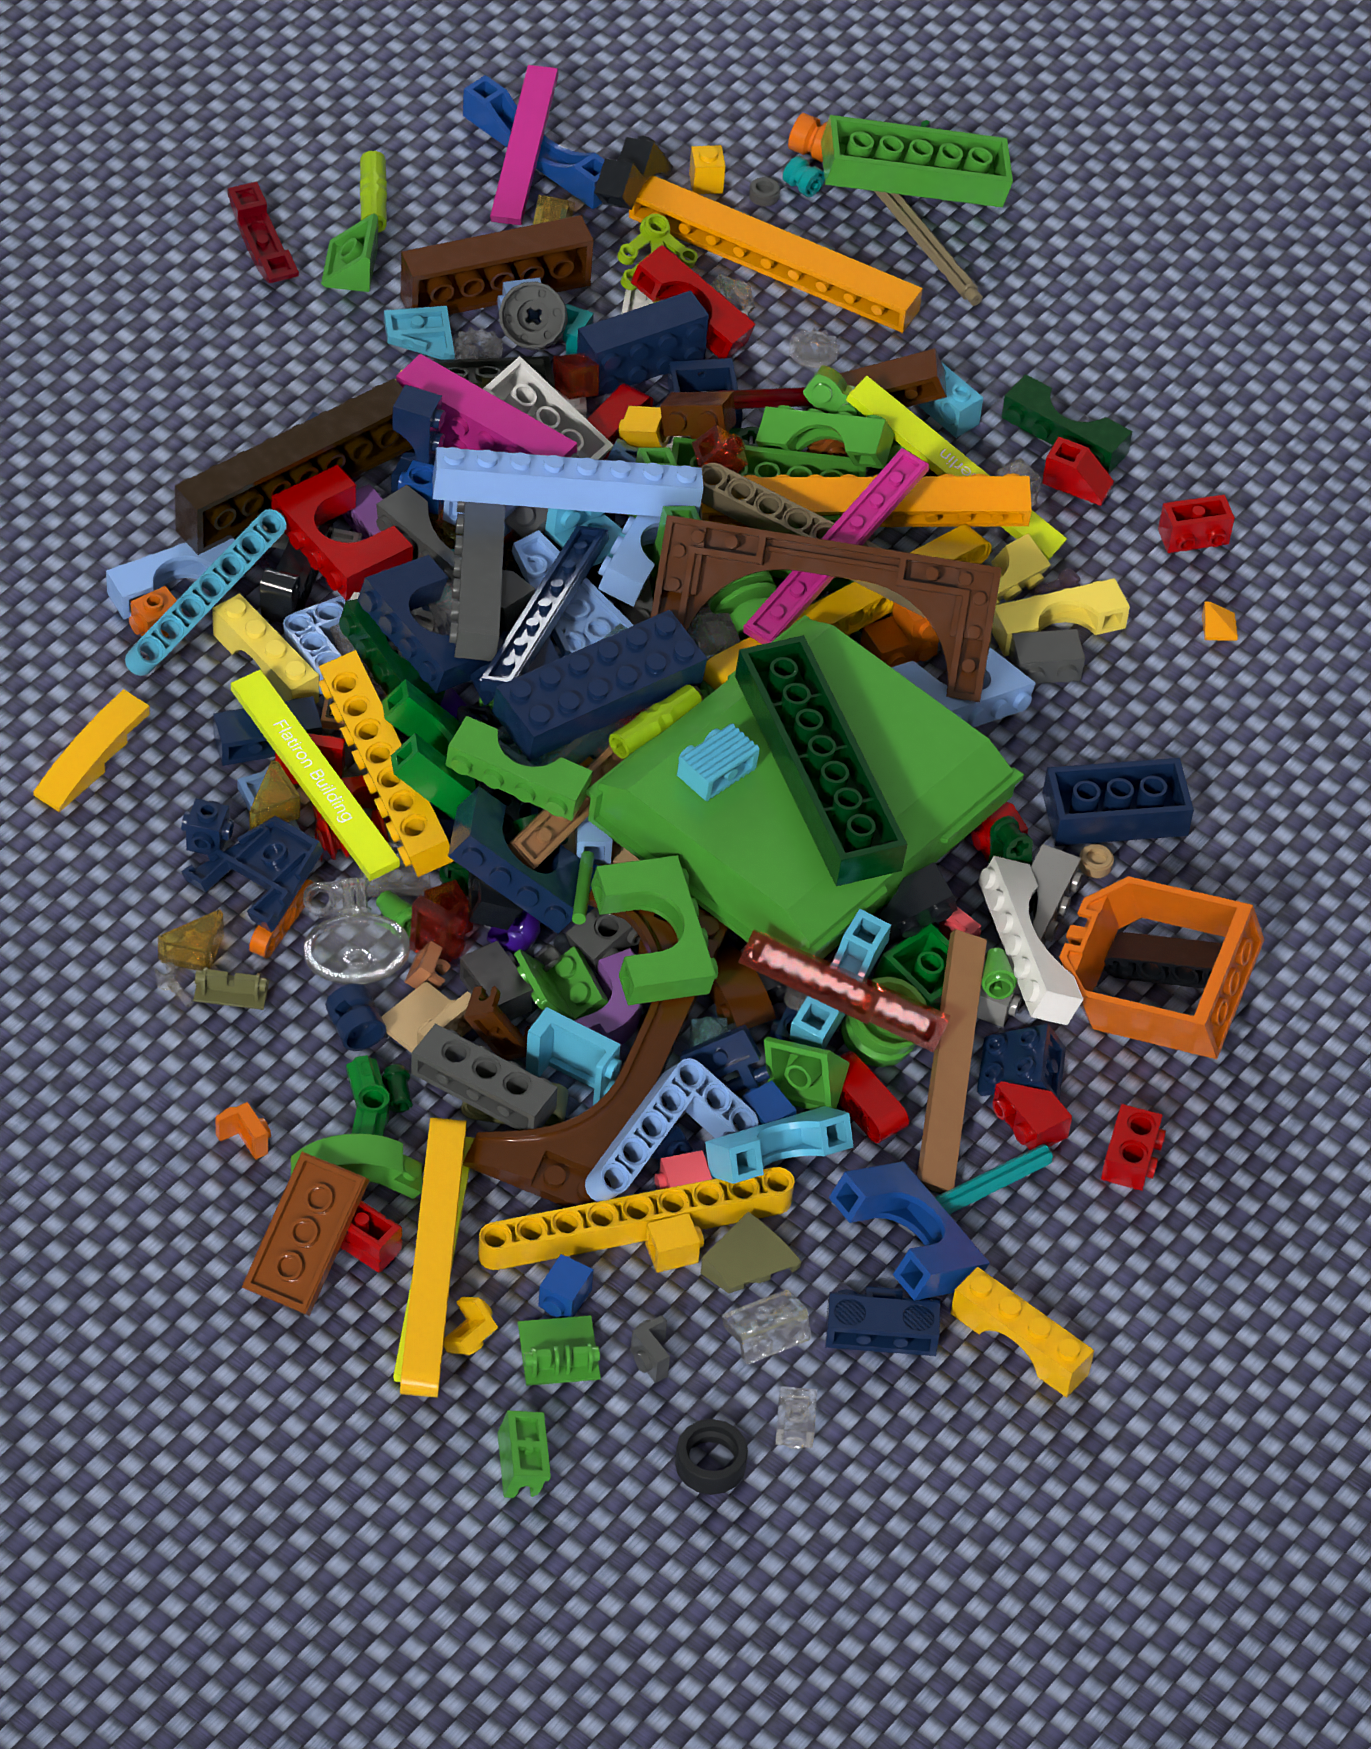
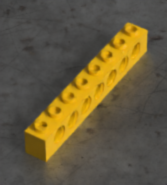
M354 650L318 666L323 676V680L318 681L321 691L326 700L332 698L334 701L329 707L337 724L342 721L345 724L340 730L348 747L355 745L357 749L351 753L359 771L366 768L368 772L363 775L370 794L377 792L379 798L374 799L382 819L389 816L391 822L386 823V827L393 842L401 841L403 845L397 848L405 867L412 865L417 877H420L453 862L454 860L448 857L449 841L430 802L393 773L391 755L402 744L393 725L384 718L383 705L357 651Z

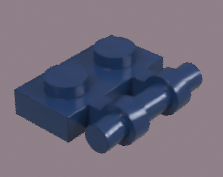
M746 1025L686 1049L680 1055L681 1060L691 1058L700 1062L734 1094L746 1088L760 1087L761 1082L772 1078L768 1065L757 1069L751 1066L752 1063L760 1060L761 1053ZM735 1070H738L740 1076L729 1081L722 1077Z

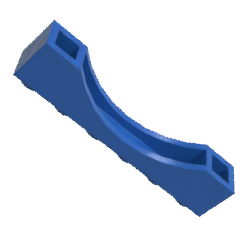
M484 75L464 88L463 117L502 145L508 147L517 105L505 88L487 75ZM544 135L536 169L591 209H595L602 204L594 191L605 159L595 152L581 153L566 149Z

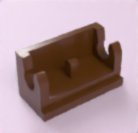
M483 986L474 987L464 1019L495 1055L506 1061L526 1057L527 1035L531 1027H526L523 1036L517 1026L511 1023L507 1015L497 1006L501 993L496 986L492 987L489 997L485 995L486 990Z

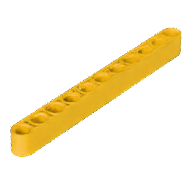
M964 524L909 553L982 564L990 555L992 545L969 525ZM853 582L809 605L794 623L806 615L813 621L831 624L848 636L891 613L894 602ZM749 637L714 655L706 663L703 680L716 690L728 680L729 675L736 671L739 649L762 644Z

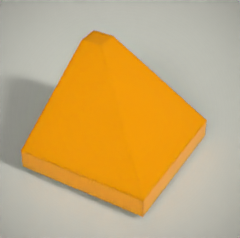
M1204 602L1202 611L1204 639L1237 641L1235 613L1212 602Z

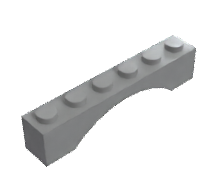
M1042 844L1031 866L1038 888L1030 899L1034 915L1032 926L1043 945L1046 940L1053 941L1059 926V922L1056 920L1058 916L1064 917L1071 902V898L1068 896L1071 891L1075 893L1078 891L1083 877V873L1078 872L1081 861L1080 857ZM1018 983L1013 993L1004 999L989 997L981 985L977 1018L1004 1027L1009 1015L1016 1016L1022 1001V997L1019 996L1021 991Z

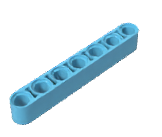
M273 509L263 511L128 651L125 658L126 666L132 673L139 676L149 674L284 533L286 521L283 515ZM262 525L266 526L270 530V533L265 531ZM242 546L248 548L251 554H248ZM222 567L227 568L231 575L225 573ZM202 588L207 589L211 596L205 594ZM182 609L188 611L191 617L184 615ZM161 630L166 631L169 634L170 639L166 638L162 634ZM140 651L145 652L150 660L143 658Z

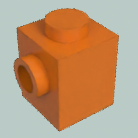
M166 586L130 601L131 616L129 617V624L136 635L140 634L143 636L177 601ZM161 630L165 637L169 636L166 631Z

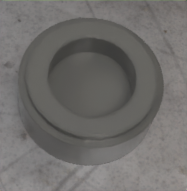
M760 177L751 182L749 198L753 203L759 206H771L778 202L780 185L777 181L768 177Z

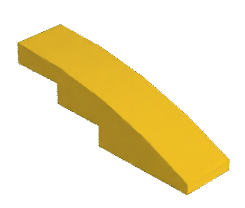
M123 689L74 738L34 789L33 795L56 811L61 812L105 773V763L128 743L127 734L150 715V706Z

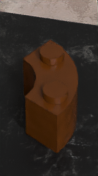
M733 946L719 950L715 957L718 966V977L714 979L710 993L706 995L716 1005L717 1017L722 1026H725V1029L733 1030L746 1025L749 1029L776 1019L767 991L747 957Z

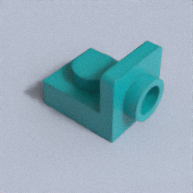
M565 304L567 307L568 323L563 334V341L566 342V356L576 359L578 328L593 324L594 313Z

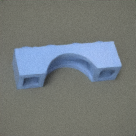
M630 515L622 530L625 537H617L610 551V554L614 555L613 558L606 556L598 571V574L603 576L598 587L599 590L634 607L655 566L645 555L642 546L654 544L661 517L637 515L635 518Z
M232 538L199 555L187 543H182L106 570L107 594L123 620L131 616L130 601L157 590L173 580L182 578L198 579L235 540ZM222 567L225 573L231 575L227 568Z

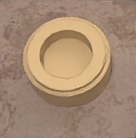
M1091 844L1081 850L1079 869L1083 874L1091 878H1102L1111 872L1114 856L1107 847Z

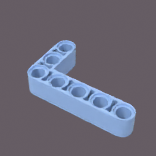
M342 596L288 615L283 622L285 640L319 674V681L323 680V676L318 666L340 657L341 654L334 646L349 641L342 634L338 625L346 602ZM427 605L422 607V610L429 611L432 609L429 608ZM319 686V694L323 695Z
M691 1058L683 1059L661 1075L589 1173L585 1181L587 1194L591 1199L598 1202L612 1199L624 1192L684 1111L715 1139L758 1126L757 1115L700 1062ZM680 1074L683 1075V1077L686 1080V1083L682 1081ZM707 1098L711 1101L713 1107L708 1104ZM661 1099L667 1104L668 1109L663 1106ZM733 1121L737 1124L739 1131L734 1127ZM642 1125L648 1129L649 1135L645 1133ZM623 1150L629 1155L630 1161L624 1156ZM604 1176L610 1181L611 1187L606 1184Z

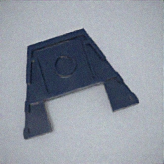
M277 816L270 818L238 837L239 843L223 852L217 849L207 855L209 861L197 868H194L191 864L181 871L187 882L205 893L230 869L235 870L268 890L266 894L247 910V913L253 922L270 932L275 930L324 852L320 841Z

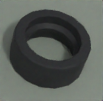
M707 1419L693 1423L683 1431L678 1439L675 1457L678 1476L686 1486L699 1493L713 1495L731 1490L739 1484L745 1474L748 1457L746 1439L736 1427L726 1421ZM702 1443L721 1444L733 1454V1464L724 1470H703L694 1465L690 1460V1450Z

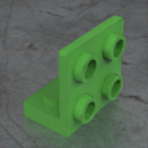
M575 946L561 955V961L547 972L544 971L543 968L545 966L521 949L514 953L520 964L517 967V971L533 988L534 991L531 993L532 999L542 1010L547 1007L574 1021L599 1011L608 1003V999L584 955Z

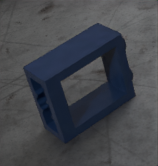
M732 358L669 361L667 383L669 394L671 392L738 390ZM735 409L737 422L732 428H741L743 411L742 409Z

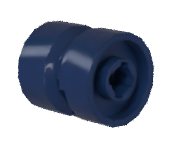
M355 983L342 986L327 998L325 1003L326 1010L332 1023L336 1026L343 1046L347 1050L362 1051L368 1049L384 1037L386 1025L379 1011L375 1008V1003L368 989L364 985Z

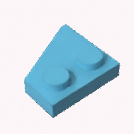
M447 306L384 310V324L388 344L440 360L455 359Z

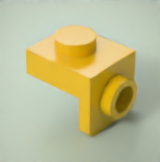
M461 1297L456 1303L466 1320L444 1338L443 1347L447 1353L471 1355L482 1348L484 1345L483 1340L492 1334L498 1326L492 1318L493 1313L490 1306L479 1297Z

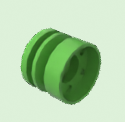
M768 571L755 573L731 583L707 602L717 624L721 626L720 631L728 648L750 637L743 632V626L777 589Z

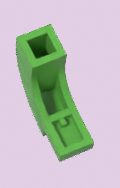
M372 1134L336 1135L310 1143L291 1156V1175L301 1152H304L366 1177L370 1180L369 1182L386 1186L411 1199L422 1193V1163L404 1155L403 1143L388 1137Z

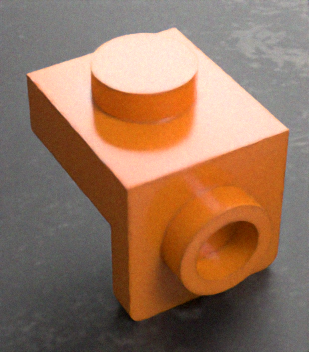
M248 1102L237 1107H229L215 1117L216 1136L219 1141L239 1134L255 1160L268 1154V1138H271L270 1128L264 1118L259 1119Z

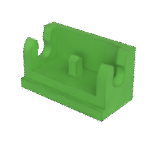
M507 1410L497 1432L503 1495L506 1498H514L519 1493L521 1487L529 1486L530 1496L534 1497L540 1493L545 1481H549L551 1478L544 1412Z

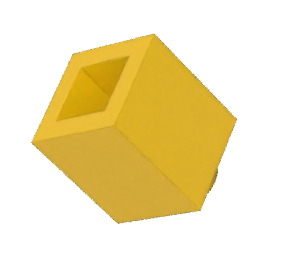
M722 145L691 146L689 176L692 192L697 194L723 193L726 166Z
M629 406L624 419H621L619 423V435L630 446L638 448H666L670 436H664L660 407Z
M687 1213L647 1223L645 1245L656 1273L698 1263L700 1248L704 1247V1238L701 1228L694 1226L690 1214Z

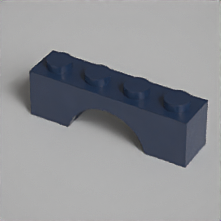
M405 385L393 406V430L402 435L412 445L415 452L403 453L391 475V494L398 490L399 477L403 471L407 472L412 460L434 465L436 447H443L445 434L441 433L446 415L445 410H442V395Z

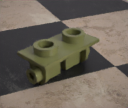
M204 967L203 970H196V989L193 1001L264 1010L269 980L262 978L259 973L256 975L235 973V976L228 975L226 971L210 970L208 967Z

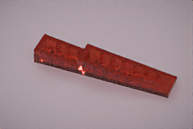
M755 929L738 961L865 1024L869 1022L933 1053L950 1020V1015Z

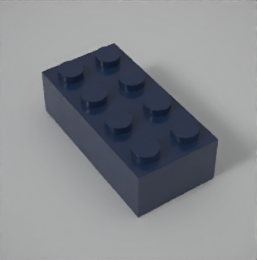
M690 290L578 328L575 374L592 398L614 392L624 383L631 386L660 375L668 374L669 361L705 360L709 314Z
M1180 758L1047 767L1042 795L1055 846L1189 835L1194 808Z

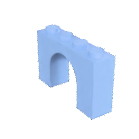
M991 647L989 648L980 702L946 697L947 685L937 680L914 661L891 667L972 727H978L1026 710L1031 703V694L1036 684Z

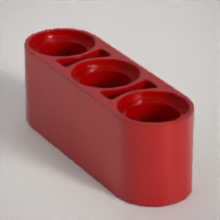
M624 383L587 420L614 445L617 439L623 440L619 435V423L621 419H624L628 407H652L653 398ZM611 451L607 453L603 460L608 458Z
M847 1051L839 1057L848 1061L850 1065L838 1104L845 1112L849 1113L852 1120L873 1142L880 1143L908 1127L909 1118L905 1108L866 1064L852 1051Z

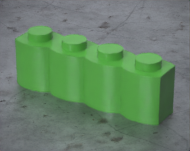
M822 365L803 390L806 399L818 409L828 411L831 414L848 412L854 416L866 417L846 401L847 396L855 387L847 385L842 375L831 367ZM894 439L887 463L891 461L901 448H904Z

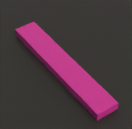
M527 66L490 215L491 222L522 225L559 75L558 68Z

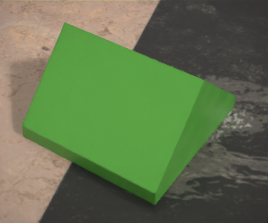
M375 213L329 241L321 282L324 287L370 292L378 250V216Z
M772 1037L764 1039L766 1065H768L772 1073V1078L768 1079V1082L772 1080L793 1106L809 1110L823 1106L837 1109L850 1065L848 1061L829 1050Z

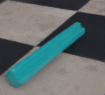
M1039 1145L935 1197V1199L948 1214H951L1051 1164L1053 1153L1047 1145Z

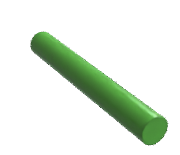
M591 851L582 852L572 914V921L578 925L585 923L595 859V855Z

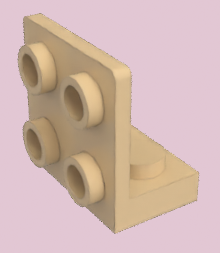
M424 982L381 1016L386 1025V1033L411 1053L435 1023L445 1029L454 1030L463 1037L472 1029L470 1024L464 1019L471 994L467 991L457 1000H450L431 984Z

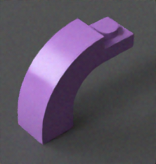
M630 948L599 960L597 981L609 1001L599 1011L574 1020L621 1044L620 1046L627 1042L636 1031L643 1010V1003L627 1004L619 979V972L624 957L634 955Z

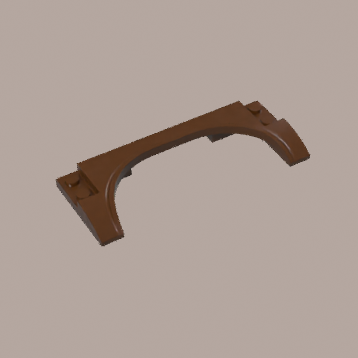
M667 515L650 618L671 610L688 632L701 609L719 591L743 577L770 570L800 571L876 584L890 589L907 599L922 612L932 625L941 642L946 658L948 671L946 697L980 702L1002 572L1001 567Z
M591 889L588 905L597 908ZM699 909L698 920L701 928H705L707 931L710 958H715L728 931V927L709 912ZM645 910L611 913L625 919L634 928L648 953L664 951L678 943L673 927L667 920L656 913ZM698 995L651 1002L645 1020L615 1083L587 1111L562 1123L537 1129L477 1132L463 1161V1166L566 1208L596 1202L587 1194L585 1188L587 1176L663 1074ZM604 1176L606 1184L611 1187L610 1181Z

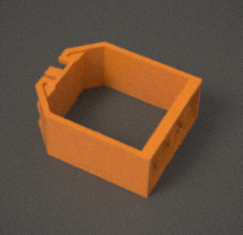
M1130 876L1083 898L1078 910V916L1088 918L1084 927L1070 925L1066 934L1069 943L1064 944L1059 959L1063 967L1076 979L1083 997L1080 1006L1092 1029L1217 1059L1265 940L1254 906L1248 903ZM1141 918L1225 937L1194 1016L1093 992L1104 969V960L1118 929Z

